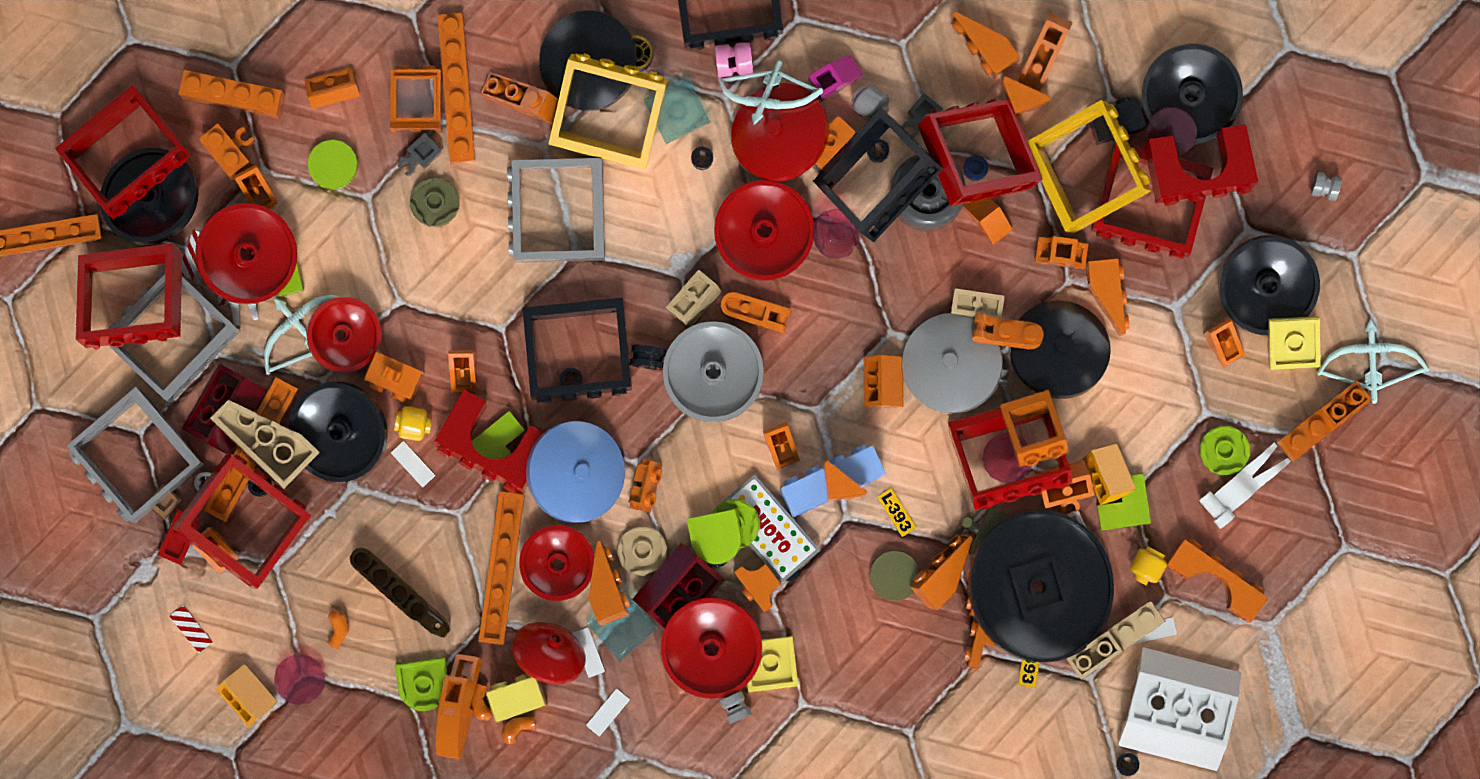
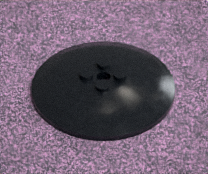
M1034 510L1019 513L1001 521L981 541L970 567L969 597L974 615L980 627L1000 649L1025 661L1055 662L1067 659L1081 652L1087 647L1086 645L1095 640L1101 633L1113 605L1114 579L1108 556L1090 530L1067 515L1047 510ZM1035 580H1039L1043 585V590L1040 594H1036L1032 589V584Z

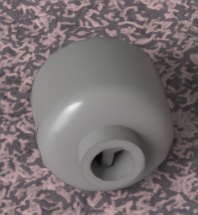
M875 85L861 86L852 97L854 111L866 121H869L880 108L887 113L889 112L887 107L889 103L888 96Z

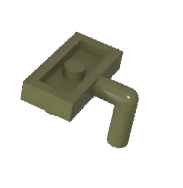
M990 507L982 525L972 521L969 517L962 519L961 526L977 534L968 553L974 555L987 533L1001 521L1011 516Z

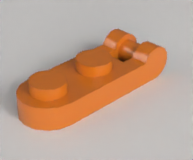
M735 292L727 293L721 300V310L727 317L785 334L787 328L785 323L787 317L791 315V309ZM770 312L777 314L775 322L768 320Z
M976 314L974 317V324L976 325V329L972 332V340L974 342L1022 349H1035L1042 344L1044 333L1042 328L1036 323L989 317L986 314ZM986 328H993V333H987Z

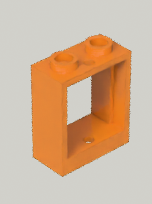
M1049 390L1000 405L1002 417L1020 467L1032 466L1039 461L1048 458H1058L1064 453L1069 452ZM1049 413L1057 437L1021 447L1013 423Z

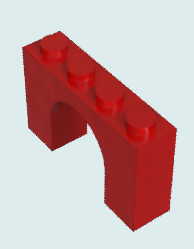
M1240 125L1222 128L1218 132L1216 137L1222 168L1219 176L1210 180L1192 178L1182 169L1178 160L1174 136L1149 139L1144 145L1156 204L1164 203L1165 206H1170L1184 199H1188L1189 202H1196L1202 200L1203 196L1212 195L1213 198H1221L1227 196L1229 192L1237 191V194L1251 192L1259 181L1247 126Z
M463 390L434 440L435 447L437 448L436 451L444 457L450 458V456L457 458L459 460L458 463L469 470L475 468L481 471V476L491 482L497 480L503 483V488L511 493L516 494L518 491L523 494L528 486L526 466L529 453L536 440L544 432L530 425L516 450L509 456L501 459H490L482 456L473 447L471 436L487 408L486 401Z

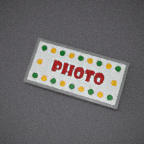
M755 474L724 500L741 499L750 503L757 510L760 518V530L757 538L749 546L782 584L821 551Z

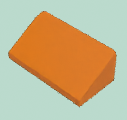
M352 67L304 80L312 109L360 96Z

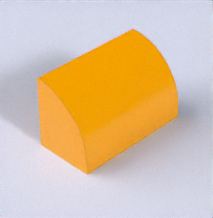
M1117 444L1091 450L1082 459L1085 461L1089 471L1092 486L1100 505L1118 500L1136 490Z
M245 664L223 680L216 689L248 728L277 703V700Z

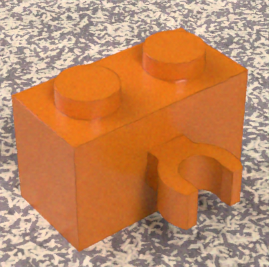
M217 123L201 136L199 141L233 181H236L235 175L253 166L240 149L252 146L255 140L251 137L247 141H242L241 136L247 131L244 127L238 129L235 138L231 139Z
M376 352L364 380L369 382V388L380 393L383 392V389L392 392V398L405 403L406 399L413 401L424 373Z
M1084 460L1069 464L1072 473V483L1062 488H1052L1040 493L1045 508L1059 505L1062 513L1066 514V506L1068 504H1074L1076 511L1080 509L1078 500L1094 496L1090 474ZM1055 467V468H1051V469H1048V470L1036 472L1035 474H1036V475H1039V474H1042V473H1046V472H1050V471H1053V470H1057V469H1059V467Z

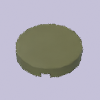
M429 177L420 181L413 188L410 196L411 211L414 217L426 226L441 227L449 224L456 217L459 210L460 198L457 190L445 179Z
M885 552L871 566V585L875 592L886 600L898 601L906 599L914 593L909 586L914 582V577L919 573V567L915 560L905 552Z

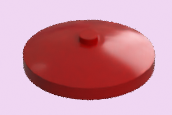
M780 83L773 86L769 98L779 99L780 101H795L805 98L812 93L799 85ZM766 87L761 88L751 96L762 98ZM817 98L806 105L796 108L779 110L764 108L762 112L763 117L755 125H753L752 114L756 113L758 107L742 104L733 121L731 142L736 158L751 174L763 180L786 181L808 171L821 157L828 140L829 122L827 113Z
M770 180L749 182L731 192L721 204L714 225L716 246L725 263L741 276L757 281L777 280L798 269L810 253L815 234L813 216L805 200L789 186Z
M241 203L218 211L205 223L197 239L195 259L201 278L216 295L237 304H257L274 297L289 283L297 264V246L291 229L278 214L261 205Z
M720 597L695 599L680 607L669 619L661 640L662 662L672 681L685 692L706 699L727 697L744 688L756 674L762 657L761 634L753 617L739 604Z

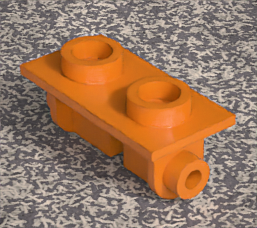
M641 459V462L637 464L634 481L642 482L641 487L632 485L628 501L631 509L651 513V509L656 503L655 493L657 485L662 478V464Z

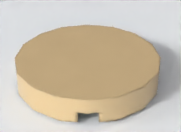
M638 526L629 529L622 536L618 543L617 555L620 564L628 572L636 576H648L654 574L666 561L667 545L665 539L657 530L647 526Z

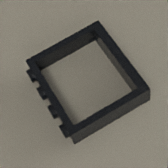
M678 0L684 48L690 47V50H701L705 48L704 45L714 44V46L726 45L731 41L738 40L739 43L754 42V38L764 37V40H771L772 38H779L778 35L783 34L779 0H771L773 24L690 35L686 0Z
M880 108L864 127L854 135L849 143L837 153L835 158L821 170L813 182L864 236L875 242L943 168L891 115ZM890 127L916 153L920 160L874 209L861 220L832 188Z
M623 298L522 308L530 397L532 400H537V403H550L552 398H562V401L577 400V396L587 395L588 399L602 397V393H612V396L627 394V391H632ZM607 313L617 314L623 380L538 388L532 321Z

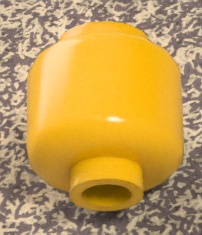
M405 406L401 411H397L394 431H398L400 438L421 441L425 433L430 434L432 419L427 418V411L423 408Z
M1149 546L1146 549H1139L1130 564V570L1135 574L1133 579L1144 585H1147L1148 582H1159L1167 567V562L1164 560L1165 555Z

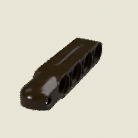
M357 548L351 553L350 563L353 568L410 619L420 623L431 634L443 638L446 637L451 630L449 622L373 552L365 548ZM365 552L369 557L367 565L360 567L356 562V557L358 554ZM380 569H384L388 577L384 583L380 584L375 580V573ZM398 586H403L406 589V596L402 600H397L393 594ZM416 603H422L425 606V613L421 617L414 616L412 608ZM437 623L440 624L439 630L435 629V625Z

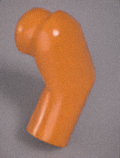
M332 610L328 615V621L331 622L334 632L327 643L338 649L349 632V626L346 616L342 612Z
M476 683L470 708L474 711L473 714L478 720L488 721L491 719L493 712L483 701L487 686Z
M535 717L512 718L502 729L501 736L506 744H513L516 742V736L521 730L535 729Z

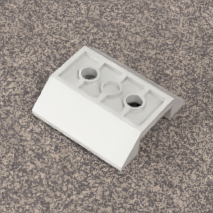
M1142 647L1136 670L1138 676L1127 720L1123 722L1118 745L1217 771L1227 747L1239 698L1241 672ZM1156 695L1162 696L1165 701L1164 707L1161 710H1155L1151 706V700ZM1205 708L1211 709L1214 713V718L1210 723H1205L1201 720L1200 713Z

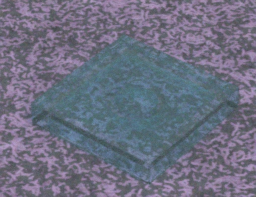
M689 78L683 79L666 89L657 126L666 145L710 123ZM656 93L643 99L650 114Z
M628 594L631 607L627 608L628 616L603 626L597 622L595 617L587 623L619 662L658 629Z

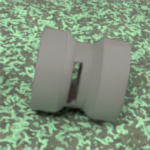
M1317 171L1310 194L1315 197L1326 194L1328 200L1335 202L1340 192L1342 177L1333 176L1329 179L1325 173Z
M742 691L719 701L722 708L727 711L729 724L752 714L750 708L744 703L745 697ZM738 703L740 704V706L735 707L733 709L730 708Z

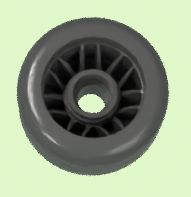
M917 155L910 157L899 166L893 176L890 190L920 160ZM954 163L963 186H966L960 169ZM938 175L929 183V185L935 188V194L933 196H925L921 192L898 216L899 220L908 227L918 231H936L949 225L960 213L963 204L950 207Z

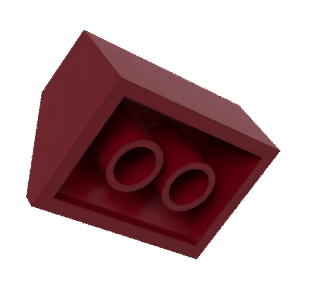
M219 364L182 429L229 455L236 444L210 418L228 400L254 412L261 403L266 389Z
M681 542L632 600L665 628L669 619L680 607L695 599L711 597L725 580Z

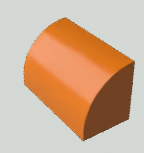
M888 355L864 357V407H903L902 357Z

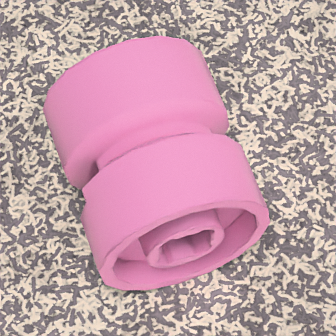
M750 42L736 43L733 48L729 44L715 46L718 78L732 76L734 72H737L739 75L753 74ZM735 57V63H728V58Z

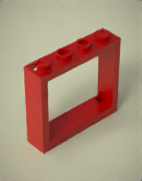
M133 85L55 148L112 219L124 214L130 205L136 200L142 199L147 194V191L156 184L163 182L169 173L175 168L181 167L186 162V159L191 156ZM141 106L174 148L108 201L75 159Z
M991 99L985 104L974 102L963 108L953 106L942 112L934 110L932 113L925 114V118L917 125L929 155L943 168L938 177L950 207L1031 190L1043 180L1010 99L1000 101ZM994 118L1017 175L963 186L940 128Z
M1117 143L1113 147L1098 207L1108 203L1119 160L1124 158ZM1129 145L1130 148L1133 147L1140 158L1138 163L1148 165L1145 150ZM1178 158L1182 169L1189 176L1201 180L1211 179L1212 167ZM1203 196L1202 200L1195 202L1184 245L1103 223L1104 217L1093 223L1091 232H1095L1096 236L1102 237L1105 240H1110L1113 237L1121 239L1120 243L1134 247L1136 243L1145 246L1144 250L1159 253V250L1169 252V257L1183 259L1191 255L1206 196Z
M173 243L78 255L76 341L85 348L93 347L97 350L101 346L122 347L125 343L146 344L150 340L167 341V338L181 337L182 252ZM165 264L164 322L91 331L93 273Z
M1001 408L948 422L950 438L974 510L988 509L995 504L1013 502L1020 497L1038 495L1045 490L1062 488L1072 483L1071 468L1064 453L1056 458L1059 466L1057 470L977 491L961 441L1006 429ZM1049 413L1013 423L1014 426L1042 419L1048 438L1057 437Z
M225 455L173 525L172 529L250 588L258 589L311 515L305 511L307 507L296 499L292 501L286 497L287 491L277 484L274 486L266 481L268 477L257 469L252 471L246 466L248 462L240 455ZM232 467L297 516L255 574L190 526Z

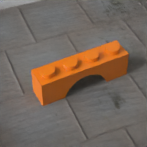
M187 70L183 71L178 93L184 100L231 106L256 115L281 119L286 96L282 90Z
M1193 539L1189 541L1182 540L1168 559L1167 567L1184 579H1189L1198 573H1208L1216 576L1227 589V609L1246 623H1251L1268 599L1264 595L1265 590L1255 583L1249 585L1242 580L1244 575L1236 569L1231 568L1229 571L1222 566L1224 561L1211 553L1208 556L1202 552L1201 549L1203 547Z

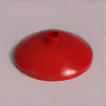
M351 297L333 298L321 304L311 315L306 332L307 344L315 360L329 370L343 373L359 370L370 363L375 353L379 350L382 337L381 325L375 312L364 302ZM338 330L344 332L342 339H338L336 336Z
M563 525L547 526L533 533L525 542L519 558L520 574L526 586L537 596L550 601H564L579 595L589 585L592 578L595 556L588 540L577 530ZM556 559H561L563 562V566L559 569L553 565Z
M549 622L529 623L517 631L512 642V653L520 668L529 676L544 683L566 684L572 682L580 676L586 664L585 651L580 641L570 631L557 624Z

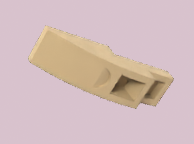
M1151 600L1104 631L1095 640L1086 645L1087 647L1084 650L1067 658L1079 678L1083 679L1166 621Z

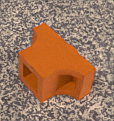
M839 116L829 124L826 147L821 157L815 163L821 170L835 158L837 153L856 134Z
M1056 236L1051 238L1038 237L1035 263L1084 270L1088 244L1078 242L1077 239Z
M765 564L756 571H748L742 566L737 569L734 574L744 586L741 591L750 602L754 599L764 613L772 608L770 595L781 584L768 566Z

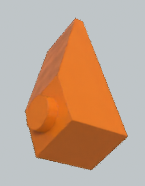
M1050 12L1017 82L1039 92L1041 91L1073 22Z

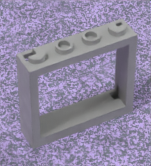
M602 158L511 160L512 167H507V181L512 182V192H508V207L513 208V217H508V230L513 232V242H509V257L514 256L515 263L605 261ZM592 168L594 250L522 252L520 169Z
M165 271L157 276L156 279L158 281L152 288L148 286L139 295L140 300L134 306L132 304L129 305L121 314L123 318L117 324L112 323L108 327L109 329L132 326L165 292ZM183 276L182 287L206 308L224 328L166 388L123 347L109 346L169 403H172L240 332L228 318Z
M138 387L133 388L67 445L71 451L69 456L77 465L81 463L87 470L84 473L93 484L98 483L103 488L101 491L103 497L109 503L114 501L120 508L117 510V513L126 522L129 520L133 523L140 521L155 505L166 498L170 492L176 490L205 465ZM135 403L140 406L189 464L188 467L136 511L82 449Z

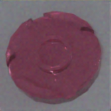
M1166 107L1157 111L1151 117L1147 125V139L1174 136L1177 155L1180 156L1192 148L1196 140L1197 128L1194 119L1189 113L1178 107Z
M834 208L822 212L816 218L813 226V239L821 254L828 258L840 259L850 255L854 247L857 246L859 230L839 209Z
M1008 433L995 436L987 443L983 450L982 461L984 469L991 478L998 482L1010 483L1020 480L1027 475L1032 467L1027 465L1019 466ZM1018 436L1021 447L1028 446V443Z
M302 654L289 656L283 660L276 669L274 677L275 688L280 697L289 703L297 705L307 704L318 698L324 689L326 680L320 663L311 656Z

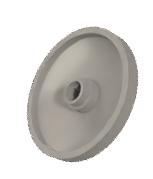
M951 313L937 315L922 323L911 334L906 343L902 357V370L905 382L911 393L922 404L932 410L948 414L970 411L983 404L994 393L999 384L1003 370L1000 345L978 343L972 340V332L976 329L974 317ZM986 328L987 333H992L989 328Z
M703 322L689 327L675 338L665 355L663 380L670 399L680 411L699 421L717 423L731 420L741 415L756 400L763 383V361L756 344L741 329L727 323Z

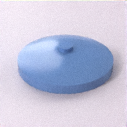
M572 421L551 427L536 440L528 456L526 478L532 497L548 515L565 522H586L602 516L615 504L623 488L625 466L618 445L606 431L591 423Z

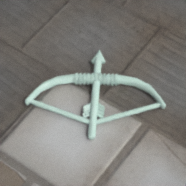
M780 60L776 62L774 70L718 78L725 96L734 102L758 107L756 113L752 114L753 125L763 117L762 112L764 108L779 110L800 107L821 95L823 89H817L780 72L782 67V61ZM765 76L763 82L767 86L762 98L743 97L728 90L724 82ZM782 77L814 91L811 95L795 101H780L779 99L769 98L773 86L779 85Z
M324 295L316 297L302 305V307H299L300 309H297L293 314L285 306L287 302L274 297L277 311L281 310L287 316V320L278 326L267 341L264 350V364L267 375L272 371L312 356L311 352L282 364L269 367L270 352L281 334H285L284 332H287L290 327L292 328V325H295L306 338L307 330L299 322V319H302L304 315H307V312L309 313L310 309L320 303L340 296ZM306 338L304 345L309 349Z
M1370 319L1365 330L1368 332L1369 343L1341 347L1330 353L1319 368L1317 375H1324L1352 384L1355 381L1323 370L1330 361L1340 355L1352 352L1355 354L1368 352L1370 371L1365 374V384L1360 383V385L1365 389L1371 390V402L1376 404L1378 401L1377 390L1421 372H1429V368L1416 351L1404 345L1391 343L1376 344L1375 332L1378 330L1372 319ZM1390 351L1405 353L1415 358L1423 368L1382 384V374L1376 371L1375 353H1389Z

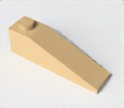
M230 400L210 418L275 484L283 489L320 453L301 434L291 431L274 421H270Z

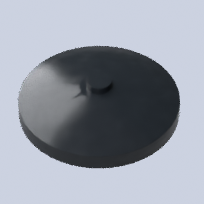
M593 10L574 12L559 20L547 33L539 56L542 80L548 91L558 99L567 61L571 54L578 53L583 55L585 53L590 55L591 59L598 61L600 59H608L615 62L617 66L631 65L638 67L637 48L629 30L616 18ZM575 69L566 106L582 111L600 110L620 100L632 84Z
M1199 43L1181 44L1163 52L1149 67L1142 86L1143 108L1151 124L1165 137L1174 136V141L1185 144H1199L1217 138L1216 135L1222 128L1230 127L1239 114L1243 99L1241 78L1233 62L1218 49Z
M145 148L126 155L108 172L101 187L102 194L110 201L165 156L169 150ZM185 162L181 167L175 168L169 173L163 182L156 184L147 191V194L142 199L136 200L130 205L124 214L112 219L100 206L103 219L117 236L127 242L137 245H153L164 242L178 234L192 218L198 203V182L193 170Z
M1278 235L1258 236L1240 244L1225 260L1218 281L1219 297L1224 310L1238 326L1254 334L1269 335L1268 319L1308 317L1317 303L1320 292L1318 268L1310 254L1297 242Z
M1048 301L1032 307L1019 319V321L1038 324L1044 333L1042 344L1038 348L1022 349L1009 347L1011 363L1017 376L1031 390L1036 393L1049 390L1051 398L1069 399L1088 392L1101 380L1110 360V340L1105 327L1090 310L1069 301Z
M326 382L308 390L294 405L288 423L289 430L301 434L320 452L305 469L327 481L347 482L365 475L380 461L387 445L388 429L381 407L367 391L347 382Z

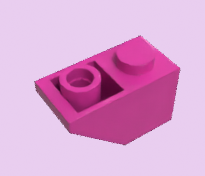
M850 54L827 64L809 75L808 82L817 89H823V93L818 96L822 102L864 75Z

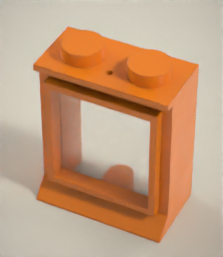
M406 65L390 69L389 129L391 132L397 133V130H411V132L436 130L437 133H442L441 70L436 69V66L432 65L421 66V69H411V66Z

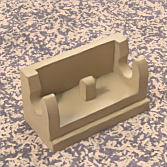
M698 270L666 308L683 325L689 328L693 326L722 291L716 283Z
M955 288L952 295L953 300L950 312L951 314L975 317L976 314H986L989 317L1001 318L1005 296Z

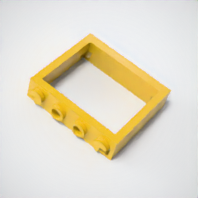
M578 53L571 54L567 61L549 145L645 170L650 160L669 79L657 75V72H649V74L640 72L639 68L635 66H617L615 62L608 59H600V61L591 59L590 55L585 53L583 55ZM575 69L656 90L642 152L561 130Z
M1103 100L1096 102L1027 141L1042 176V183L1066 232L1072 234L1151 192L1148 185L1151 183L1149 176L1145 170L1141 171L1139 167V155L1133 147L1130 148L1127 142L1129 135L1124 126H1120L1116 119L1119 115L1115 106ZM1103 115L1137 187L1077 219L1045 153L1044 147Z

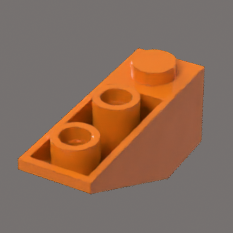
M958 12L952 14L951 19L953 22H951V26L958 35L962 34L967 40L965 43L966 47L972 55L977 54L982 62L979 64L986 75L991 74L995 79L1019 62L1020 56L1005 36Z
M490 72L480 93L484 97L550 124L554 122L559 99L548 91Z
M1118 259L1088 261L1086 263L1088 290L1118 335L1124 336L1126 329H1129L1128 314L1124 315L1123 305L1127 304L1126 290H1121V280H1124L1123 265H1119Z
M960 534L954 536L948 542L949 546L932 558V564L914 577V582L909 587L928 608L939 610L956 592L973 540L970 535Z
M598 541L596 543L589 601L597 622L603 626L628 616L627 608L631 607L626 592L621 593L619 584L622 583V579L618 570H613L610 561H613L614 557L610 547H605L601 541Z

